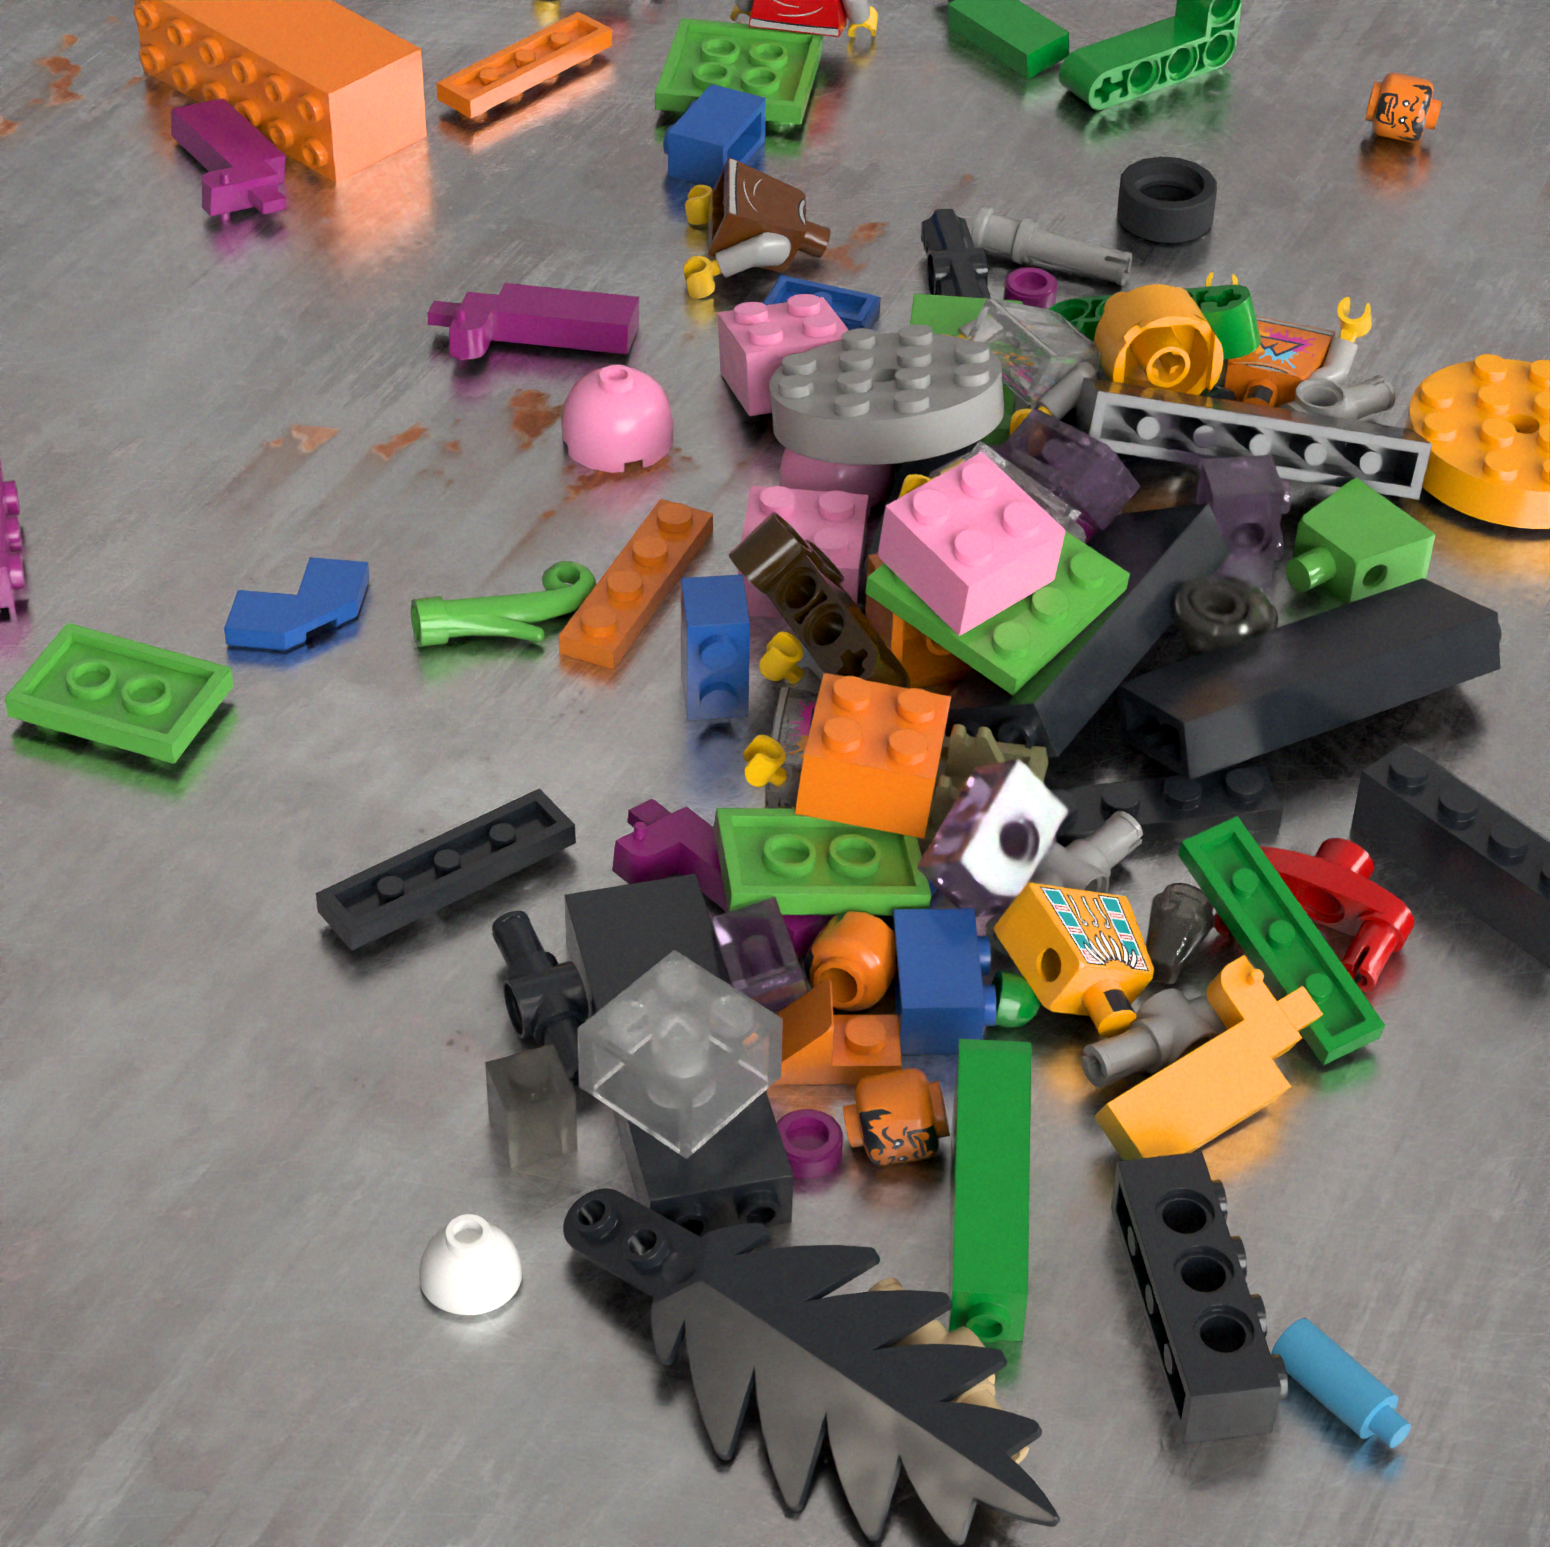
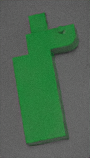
M948 0L949 29L1027 79L1064 60L1070 54L1069 32L1019 0Z

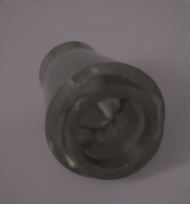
M1173 883L1166 886L1163 892L1157 894L1152 899L1145 945L1154 967L1152 978L1154 982L1165 985L1175 983L1182 968L1214 927L1215 918L1212 913L1214 907L1203 891L1195 886L1185 883Z

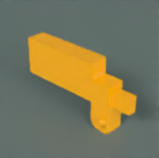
M1245 955L1226 965L1209 983L1206 994L1209 1004L1223 1022L1227 1031L1108 1102L1094 1116L1123 1161L1192 1153L1274 1102L1285 1093L1291 1085L1273 1060L1288 1052L1302 1039L1298 1031L1323 1015L1304 986L1276 1001L1262 981L1264 978L1263 972L1259 969H1254Z

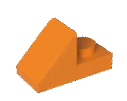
M832 980L823 981L761 1024L764 1085H857L859 1080L865 1076L901 1070L898 1015H833Z

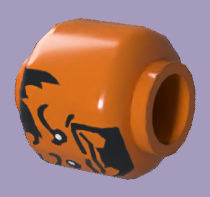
M1391 72L1383 78L1382 82L1374 81L1365 120L1372 122V131L1377 136L1415 143L1422 137L1425 128L1435 130L1442 101L1432 99L1434 88L1431 81Z
M848 911L834 916L822 927L810 946L804 961L805 979L811 990L823 981L832 980L834 1008L841 1011L858 1012L874 1006L883 998L898 972L894 931L881 919L866 912Z
M906 1068L861 1078L855 1089L856 1104L843 1106L844 1121L850 1147L864 1146L867 1157L878 1167L929 1159L938 1152L940 1138L950 1136L940 1081L929 1082L927 1076L918 1068Z

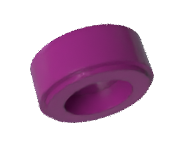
M1017 269L1005 278L1003 299L1022 301V310L1032 314L1046 312L1049 307L1056 303L1057 280L1050 273L1042 269Z
M800 1109L787 1113L777 1121L793 1177L817 1179L830 1174L837 1168L842 1159L843 1132L839 1123L833 1117L818 1110Z

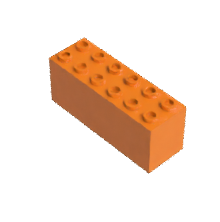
M134 0L133 13L138 25L141 48L139 50V58L145 72L198 103L224 98L280 151L335 183L427 137L421 48L333 0Z

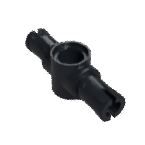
M511 911L501 915L492 925V936L508 967L506 980L503 981V994L508 1015L515 1032L521 1039L533 1035L536 1044L547 1049L565 1089L568 1091H579L592 1086L601 1077L602 1072L600 1069L602 1067L584 1032L585 1019L588 1018L589 1007L583 981L576 966L571 961L559 964L553 954L545 952L528 915L524 911Z

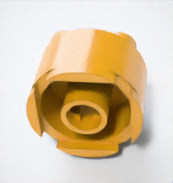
M1163 284L1145 285L1129 292L1115 293L1105 303L1104 314L1095 332L1094 350L1096 358L1109 381L1199 395L1206 387L1210 392L1217 383L1222 371L1223 348L1215 331L1186 290L1181 287Z

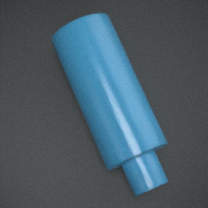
M1302 1318L1297 1320L1279 1337L1272 1349L1271 1355L1280 1354L1284 1361L1286 1372L1360 1438L1367 1439L1376 1434L1391 1448L1396 1447L1406 1438L1410 1432L1411 1424L1395 1411L1399 1401L1398 1396L1309 1319Z

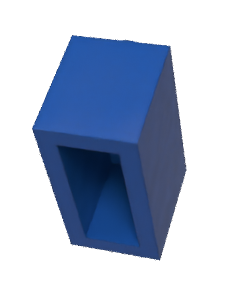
M711 84L696 101L691 102L685 114L675 124L670 125L666 131L663 150L668 155V176L714 188L728 157L746 164L765 142L766 98Z
M743 575L681 578V678L687 720L749 717L750 618Z
M974 908L894 909L892 930L895 934L898 972L893 980L895 1014L899 1017L901 1055H958L959 1039L983 1040L984 1026H995L996 1024L995 986L983 985L982 976L990 975L991 953L989 936H977Z

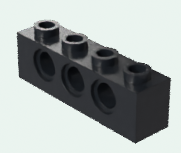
M1202 1152L1117 1161L1111 1210L1183 1444L1272 1433L1278 1402L1286 1400L1288 1395L1287 1372L1280 1354H1270L1265 1339L1267 1335V1316L1263 1300L1259 1294H1250L1245 1280L1247 1276V1258L1240 1236H1230L1226 1224L1228 1206L1223 1183L1220 1179L1211 1180Z

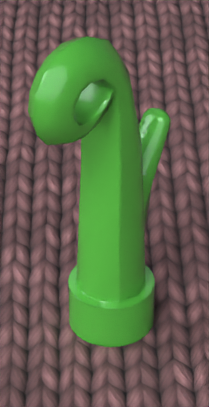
M560 561L554 563L543 573L542 583L546 591L443 600L442 596L412 599L411 623L415 642L418 647L447 644L449 638L463 636H505L540 642L544 639V630L531 624L577 611L596 586V579L589 568L573 561Z

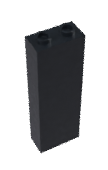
M1209 503L1111 515L1085 544L1130 573L1126 590L1014 695H1011L972 668L948 695L951 696L945 728L946 737H950L955 724L963 725L966 728V733L971 737L977 736L979 727H987L991 730L996 742L1025 745V748L1031 749L1033 746L1046 747L1047 757H1059L1230 555Z
M1424 578L1394 587L1122 681L1117 687L1122 740L1188 780L1201 777L1501 669L1499 643L1502 633L1498 622V612Z
M696 874L565 894L566 943L571 961L576 966L586 991L589 1007L587 1019L602 1067V1074L638 1202L699 1237L710 1231L732 1225L762 1223L766 1228H769L773 1225L792 1222L793 1172Z

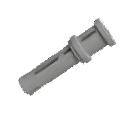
M985 205L982 206L976 217L971 234L975 248L983 247L985 250L1011 256L1013 263L1022 265V263L1027 264L1030 260H1035L1114 282L1120 286L1124 285L1127 277L1123 274H1129L1132 262L1131 252H1122L1039 229V224L1032 218L1025 217L1022 221L994 214L993 208Z

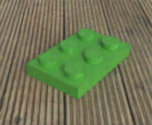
M67 623L4 699L8 717L175 764L233 688L234 684L231 667Z
M716 808L714 834L729 914L831 916L848 911L866 912L870 915L893 916L894 909H929L931 891L917 837L795 814V808Z

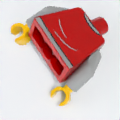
M736 0L730 15V19L733 21H737L740 13L748 15L750 17L749 27L840 37L847 25L848 18V36L850 38L856 37L858 27L867 28L871 32V37H875L878 13L873 7L869 6L868 0Z

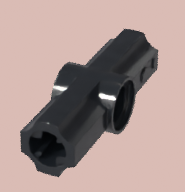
M953 209L935 210L929 219L921 222V241L927 256V281L930 295L991 299L987 287L988 268L983 247H974L966 220L958 217Z

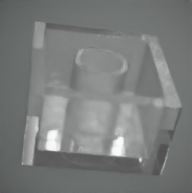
M673 950L577 1028L579 1087L687 1159L781 1077L783 1019L676 950Z

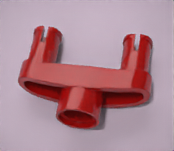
M1329 838L1323 841L1315 856L1275 847L1259 846L1312 921L1354 936L1352 943L1340 962L1353 980L1356 979L1358 973L1362 975L1357 984L1362 992L1368 993L1373 991L1391 953L1402 949L1415 924L1410 909L1403 901L1369 880L1374 871V863L1369 854L1359 845L1342 838ZM1216 911L1212 919L1213 926L1218 933L1228 938L1231 932Z

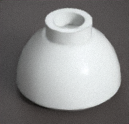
M473 1214L460 1215L438 1231L428 1242L420 1261L419 1281L425 1296L440 1309L459 1315H477L499 1308L513 1297L522 1280L520 1255L510 1237L499 1227Z

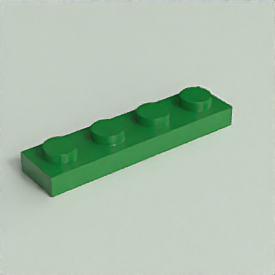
M1236 816L1183 840L1178 852L1179 858L1256 969L1263 972V979L1279 1001L1304 986L1323 1013L1320 1018L1299 1031L1321 1064L1324 1066L1380 1039L1385 1028L1384 1022L1240 818Z

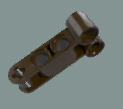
M772 512L729 553V558L738 570L757 589L769 597L823 673L855 676L866 681L910 688V677L906 669L840 584L844 580L840 570L814 543L809 540L804 541L795 529L776 512Z

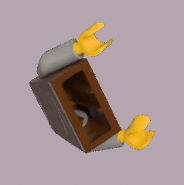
M728 157L713 190L707 185H696L690 190L688 200L685 203L688 223L693 225L708 223V254L716 257V259L710 261L704 256H692L685 262L683 272L688 295L694 299L709 296L715 290L714 276L722 273L727 278L751 267H759L780 273L787 271L797 251L821 258L827 248L831 230L806 220V195L800 189Z

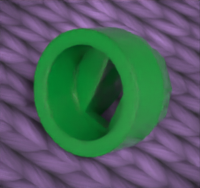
M998 970L991 982V985L995 986L996 991L995 1025L1007 1028L1021 1027L1037 1014L1041 1002L1022 975Z

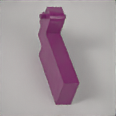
M224 98L171 109V136L209 171L202 176L201 206L204 211L210 216L220 215V220L228 221L230 219V212L256 207L262 214L286 209V197L278 191V184L285 182L286 155Z
M504 283L499 295L467 292L462 303L433 301L427 316L428 325L449 327L450 357L458 360L475 359L483 356L491 340L628 354L639 327V297Z
M653 798L629 809L627 823L634 828V831L615 840L612 871L629 884L664 879L676 872L681 876L696 874L701 891L728 912L714 826H711L687 806L671 813ZM730 914L789 962L808 953L810 946L822 927L836 916H755L750 914Z

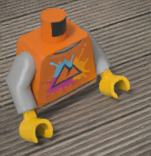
M1213 272L1207 276L1205 287L1212 285ZM1232 274L1231 285H1238V279L1235 274ZM1347 296L1340 301L1337 308L1341 330L1339 338L1335 337V331L1256 316L1261 344L1248 355L1234 359H1224L1220 377L1215 385L1233 391L1237 402L1275 408L1294 401L1296 388L1305 380L1314 378L1327 379L1344 386L1359 347L1354 344L1355 339L1367 334L1372 326L1370 303L1367 302L1361 317L1349 319L1347 316L1351 307L1350 297Z

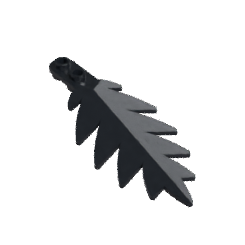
M603 1188L591 1191L580 1197L567 1212L563 1224V1233L567 1243L577 1254L654 1298L651 1311L653 1343L656 1355L664 1365H671L674 1362L686 1332L687 1354L698 1405L713 1447L722 1460H729L733 1456L753 1386L756 1382L757 1403L768 1455L785 1503L791 1511L799 1512L803 1509L828 1425L830 1445L839 1478L848 1502L864 1534L871 1541L878 1540L882 1535L902 1462L921 1501L937 1525L954 1545L959 1546L965 1542L977 1503L1006 1516L1033 1524L1055 1527L1060 1522L1058 1513L1044 1492L1023 1468L1011 1458V1456L1041 1437L1042 1429L1039 1424L1033 1419L1004 1410L974 1404L950 1402L1004 1368L1007 1364V1359L1003 1352L993 1348L954 1344H918L890 1347L952 1309L953 1303L948 1294L934 1291L892 1290L825 1297L879 1264L880 1257L876 1250L872 1247L806 1245L751 1252L770 1238L769 1230L762 1223L732 1225L710 1231L699 1237L614 1189Z

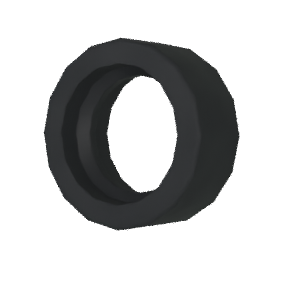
M1162 156L1142 159L1129 165L1121 174L1117 218L1123 227L1134 235L1154 242L1177 243L1193 240L1205 234L1213 224L1217 181L1209 170L1192 161ZM1156 197L1173 198V199H1177V200H1180V201H1177V202H1173V201H1161V200H1157V199H1154V198H1156Z

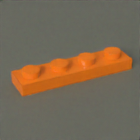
M576 12L437 82V100L469 118L482 115L488 109L510 98L519 96L523 91L547 79L554 78L560 72L580 62L587 61L595 54L611 47L612 28L580 12Z
M660 499L559 634V654L615 670L713 533V513L688 507L682 503Z

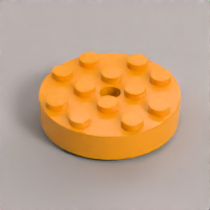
M1482 354L1477 356L1475 360L1457 363L1440 369L1424 379L1411 397L1404 427L1412 429L1432 443L1422 487L1446 505L1484 521L1517 528L1550 529V360L1527 362L1503 359L1493 354Z

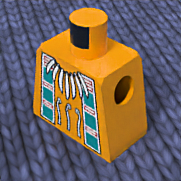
M1028 882L993 927L996 936L1045 1008L1051 1012L1090 1016L1098 1033L1103 1037H1115L1125 1033L1130 1029L1131 1023L1135 1022L1137 1018L1131 1005L1150 983L1154 973V967L1128 898L1120 895Z

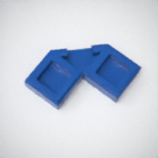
M310 557L297 595L238 590L224 627L226 645L286 650L307 640L306 633L330 621L337 626L358 616L370 578L368 562Z

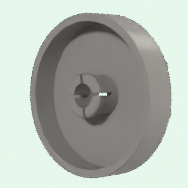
M909 325L901 328L898 333L875 334V331L866 328L848 330L841 335L842 340L831 342L803 353L784 357L782 365L774 372L769 382L773 428L778 441L787 449L797 454L825 462L852 465H880L917 461L940 456L981 440L1000 424L1004 416L1001 362L989 349V345L984 342L970 341L955 336L932 333V328L927 325Z

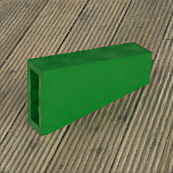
M959 1039L951 1127L949 1297L953 1307L949 1310L948 1331L951 1332L956 1328L964 1326L970 1329L981 1342H996L1000 1340L1023 1341L1028 1300L1031 1042Z

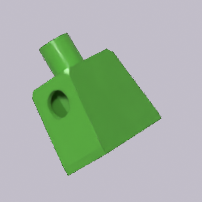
M1355 478L1302 516L1298 523L1293 559L1289 560L1286 564V575L1290 584L1299 592H1306L1320 585L1341 602L1348 604L1421 578L1427 579L1435 533L1364 482Z

